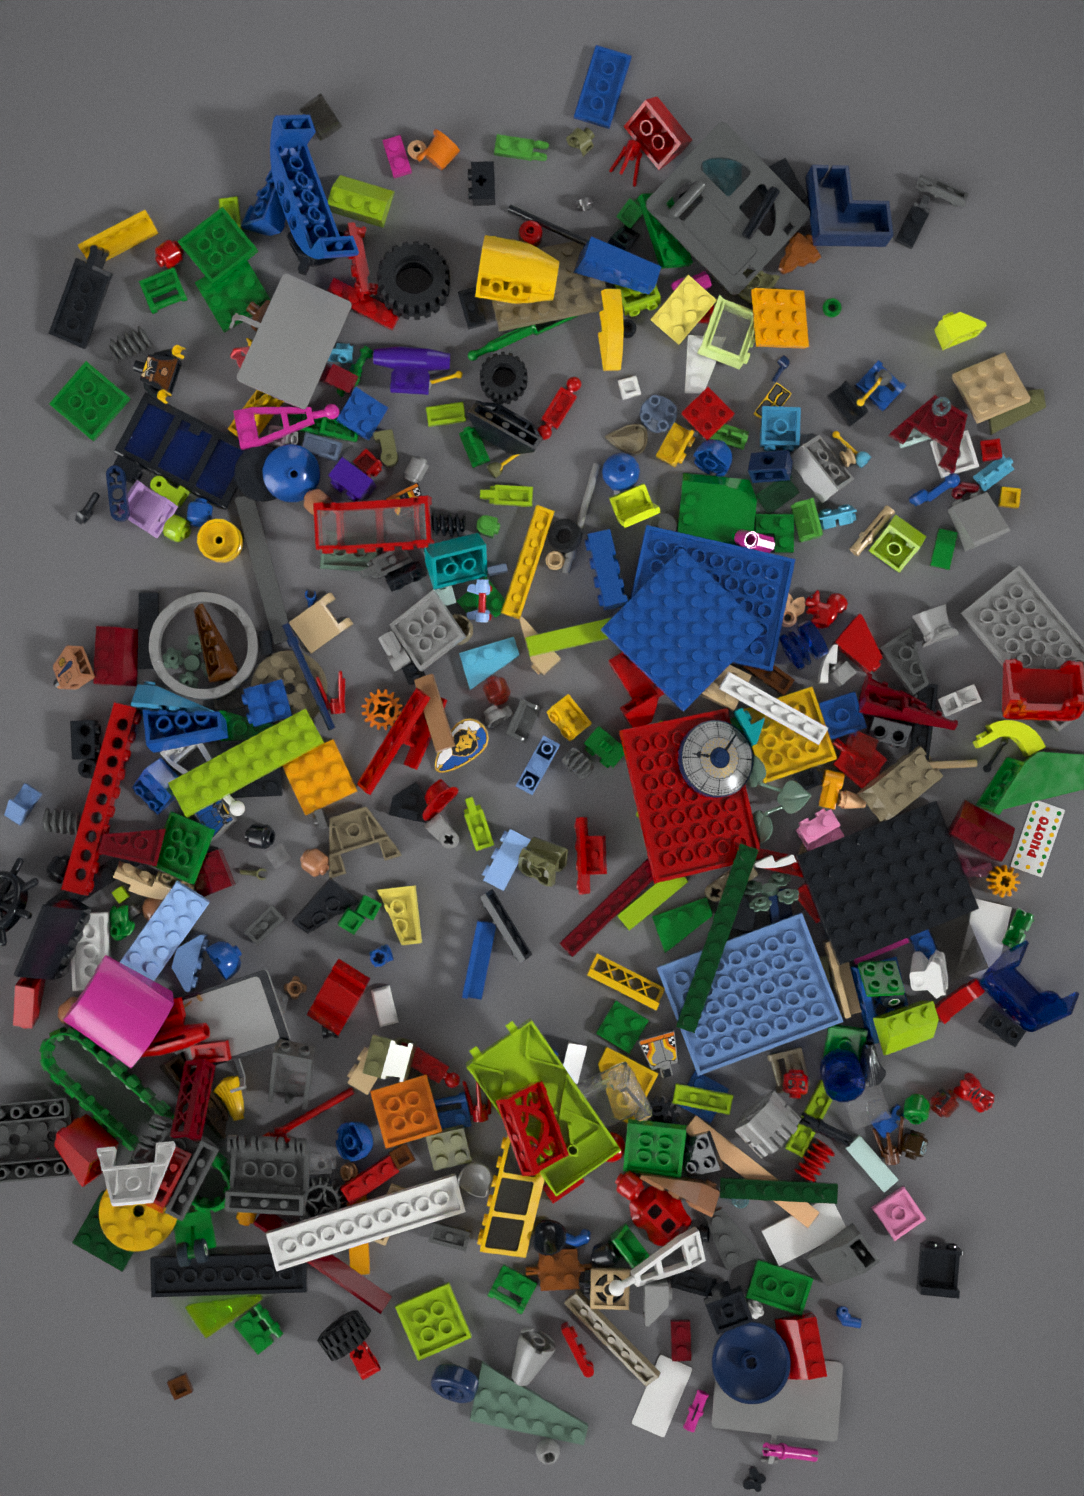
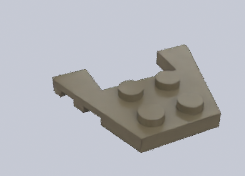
M367 806L329 819V878L347 873L341 854L379 842L384 861L402 856Z

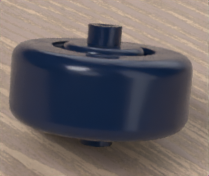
M455 1364L438 1365L431 1379V1387L439 1396L457 1403L471 1402L475 1398L479 1386L478 1378L471 1371Z

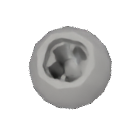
M547 1438L537 1444L536 1456L541 1463L553 1464L559 1459L560 1447L556 1441Z

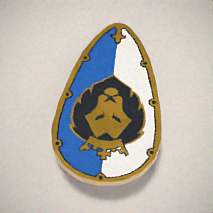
M471 718L458 722L451 730L455 747L437 753L435 770L439 773L456 770L481 754L487 747L489 740L488 731L484 724Z

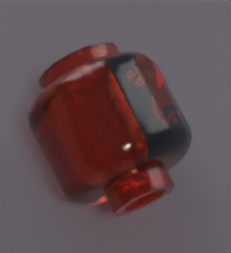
M940 1089L930 1099V1108L940 1118L943 1116L949 1118L959 1107V1103L956 1100L958 1096L950 1089L948 1091Z

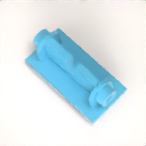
M336 343V349L333 348L328 361L353 363L352 353L354 346L350 345V343Z
M1003 455L1002 459L994 460L974 475L973 478L985 492L1014 470L1011 465L1013 460Z
M849 504L840 505L838 509L820 510L818 517L821 528L825 530L836 527L835 520L837 519L839 526L851 524L853 521H856V514L853 512H857V510Z

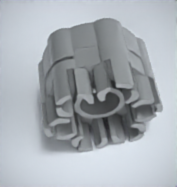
M772 1090L759 1097L739 1117L734 1131L760 1158H763L779 1149L772 1140L780 1147L784 1141L779 1135L785 1140L791 1137L784 1129L785 1127L792 1134L796 1132L801 1118Z

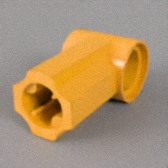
M824 770L818 806L835 810L839 790L842 789L844 782V773Z

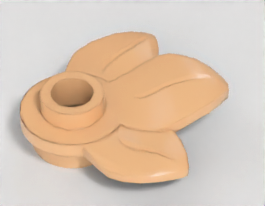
M788 593L784 616L789 615L791 620L785 621L783 617V627H792L797 622V617L803 614L805 610L804 597L793 600L792 596Z

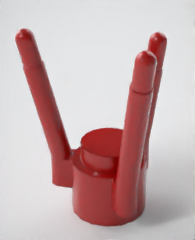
M629 140L627 145L623 146L621 153L609 169V172L612 173L624 156L625 160L619 172L622 175L629 160L634 161L636 159L633 187L636 186L640 160L643 155L640 152L642 145L635 140Z
M342 671L338 672V697L331 698V702L328 701L319 677L315 678L327 710L330 709V714L346 712L345 678H342Z
M463 1081L473 1121H488V1115L491 1114V1101L488 1098L487 1107L486 1104H482L481 1088L476 1081L477 1104L473 1107L466 1081Z

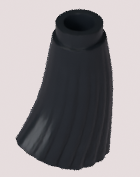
M871 1041L863 1042L860 1056L861 1084L867 1087L880 1084L886 1075V1070L879 1062L874 1042Z

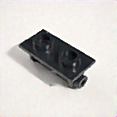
M413 561L404 565V573H401L398 568L384 576L391 592L400 590L404 586L417 582L426 576L419 561Z

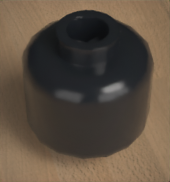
M255 823L246 830L245 840L248 841V845L251 848L268 849L275 841V832L267 824Z
M65 854L62 857L54 856L46 869L47 877L61 884L64 881L70 857Z
M611 1240L595 1244L591 1253L593 1263L599 1268L616 1265L621 1257V1253Z

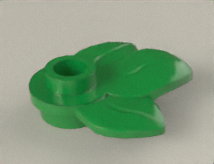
M115 905L112 906L109 916L112 925L110 932L114 940L121 941L132 934L135 923L128 920V905H123L119 908Z

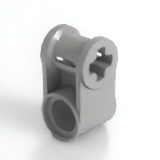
M439 813L424 825L428 832L445 848H454L458 845L459 836ZM447 835L454 837L452 839V841L454 842L453 844H446Z

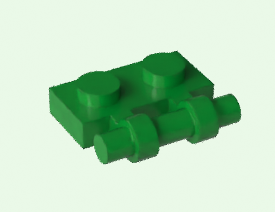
M260 1303L253 1308L257 1312L256 1316L249 1310L234 1323L235 1328L257 1355L274 1342L270 1336L272 1333L277 1338L284 1334L279 1328V1323L277 1321L274 1322L269 1316V1311L263 1308ZM260 1320H263L268 1326L266 1330L260 1324Z

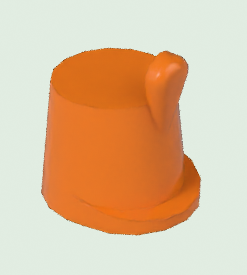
M434 129V138L429 146L417 155L416 159L420 162L426 157L434 166L443 170L458 155L460 149L445 134Z

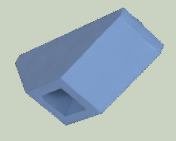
M543 735L516 787L533 795L560 744Z
M207 934L199 935L176 949L172 969L186 992H190L193 988L197 987L199 977H196L198 969L201 970L204 962L202 954L203 951H206L209 944Z

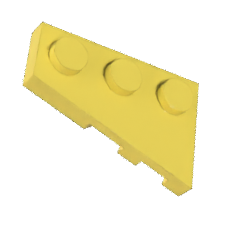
M416 885L378 889L377 892L383 900L384 907L392 920V925L401 945L422 943Z

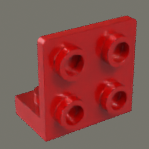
M707 387L682 411L681 415L706 440H709L725 423L728 424L733 419L735 413Z

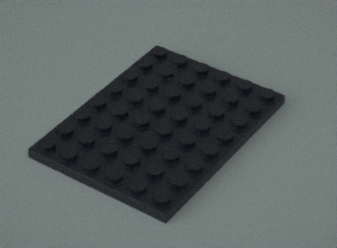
M937 801L795 856L838 965L979 909Z

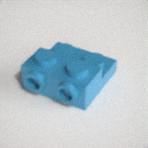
M762 406L759 447H764V451H775V448H783V450L793 452L794 448L797 449L800 446L801 407Z

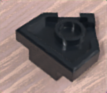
M414 782L393 796L389 815L427 823L423 819V813L428 805L425 795L417 782Z

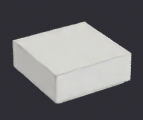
M636 376L618 380L623 400L641 395Z

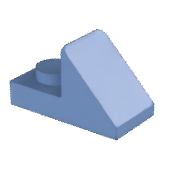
M24 783L16 797L9 799L4 815L21 826L42 796V793L29 784Z

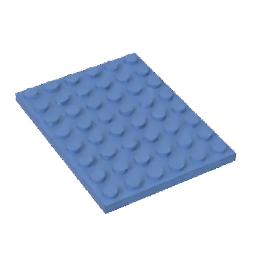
M795 914L727 940L695 1033L680 1028L698 1076L843 1022L803 914ZM702 950L657 966L677 1021Z

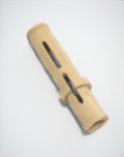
M886 505L868 528L859 534V538L849 550L854 555L859 556L866 546L873 542V538L892 515L895 514V511Z

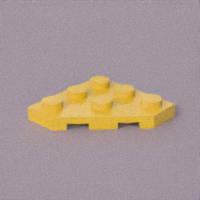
M606 1046L598 1066L614 1116L628 1124V1119H636L658 1073Z

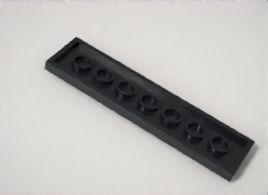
M271 1252L209 1254L207 1262L198 1263L196 1258L191 1259V1264L184 1267L179 1265L177 1256H152L150 1258L151 1298L307 1293L308 1291L307 1262L276 1271Z

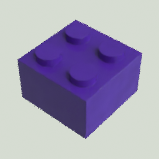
M343 457L328 475L333 487L340 493L346 492L347 498L352 502L366 501L376 489V485L370 477Z

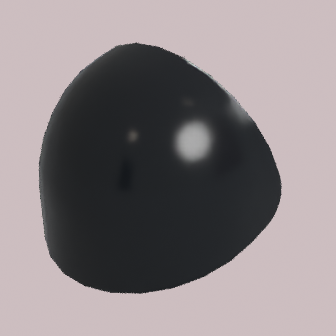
M542 1220L535 1224L532 1231L534 1249L542 1255H553L560 1252L566 1244L564 1226L554 1220Z

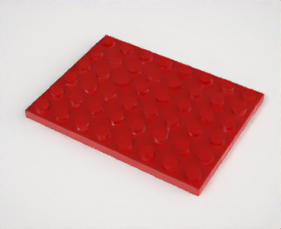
M728 708L619 731L654 883L731 866L740 843L758 849L756 859L762 858L746 785L732 795L710 798L694 791L685 782L679 769V747L687 732L694 726L711 720H719L731 724Z

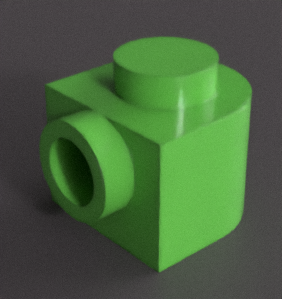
M484 515L478 519L477 530L482 536L493 539L494 534L498 535L501 526L498 523V518Z

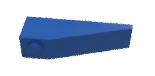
M271 169L265 178L267 184L261 190H258L256 194L258 199L254 206H249L241 224L243 229L267 236L281 233L285 227L284 223L286 220L275 188Z

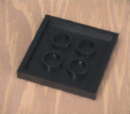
M248 739L222 740L221 754ZM281 767L230 795L233 798L282 796Z

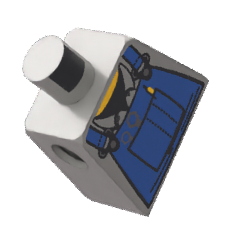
M223 798L195 813L201 824L215 830L211 841L216 840L238 821L236 816L231 814L230 806Z

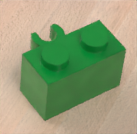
M600 726L584 742L586 746L584 750L591 756L596 754L601 758L599 762L607 769L609 767L614 768L624 756L623 746Z

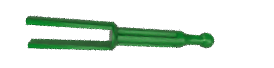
M578 316L565 318L540 331H537L535 324L517 328L489 341L485 346L477 350H470L468 352V359L476 361L479 356L496 352L532 334L538 336Z

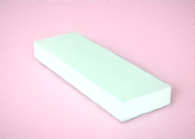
M860 1135L850 1143L849 1147H845L884 1193L898 1181L897 1177Z

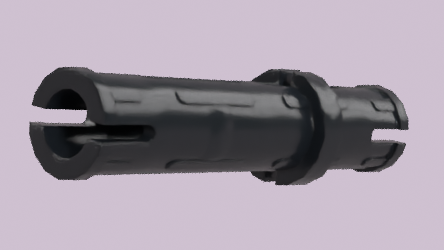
M805 1112L801 1113L804 1118L799 1116L801 1118L799 1124L812 1129V1132L816 1134L821 1133L846 1147L851 1145L850 1143L853 1141L852 1135L825 1123L821 1118H814Z

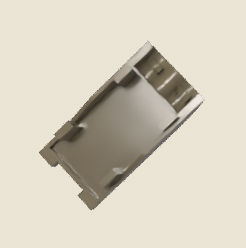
M921 746L916 747L907 756H901L895 764L883 771L857 793L877 816L879 823L897 815L943 777L937 768L933 769L925 757L926 752Z

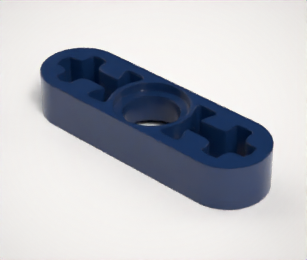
M113 465L106 471L110 514L114 520L125 522L130 516L126 475L122 468ZM115 470L120 473L117 476V482L119 484L122 483V485L116 484L115 478L111 476L115 473ZM122 489L123 496L120 499H115L113 497L114 490ZM124 502V504H120L121 510L125 511V513L121 514V517H119L118 515H116V512H119V507L117 504L114 505V503Z

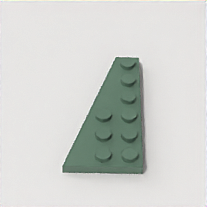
M482 1361L478 1379L479 1386L474 1398L470 1421L584 1445L588 1423L569 1412H565L557 1407L556 1404L545 1400L541 1395L526 1386H518L512 1379L505 1376L504 1373L493 1369Z

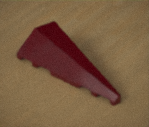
M866 674L859 697V713L955 730L958 726L956 719L949 720L942 716L943 712L939 710L934 712L926 708V703L902 690H893L887 687V682L883 681L880 683L872 678V674Z

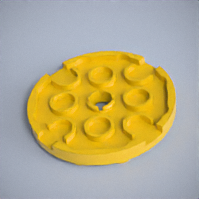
M107 1189L101 1198L99 1206V1221L104 1234L114 1245L128 1251H145L156 1247L171 1234L177 1222V1218L165 1213V1210L162 1214L145 1206V1204L113 1207ZM137 1205H141L144 1208V1214L140 1217L134 1214V1207Z

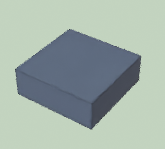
M505 563L487 568L489 577L508 573Z

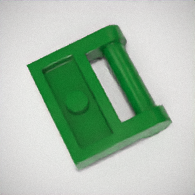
M174 267L139 281L152 314L158 313V310L177 302L188 300ZM177 289L178 294L154 303L153 298Z
M503 1264L487 1296L491 1299L493 1297L516 1309L517 1313L522 1314L538 1282ZM499 1285L522 1298L521 1302L519 1303L497 1290Z

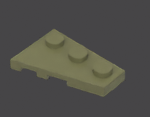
M1044 390L1027 391L1031 398L1030 402L988 419L990 434L993 435L1045 409Z

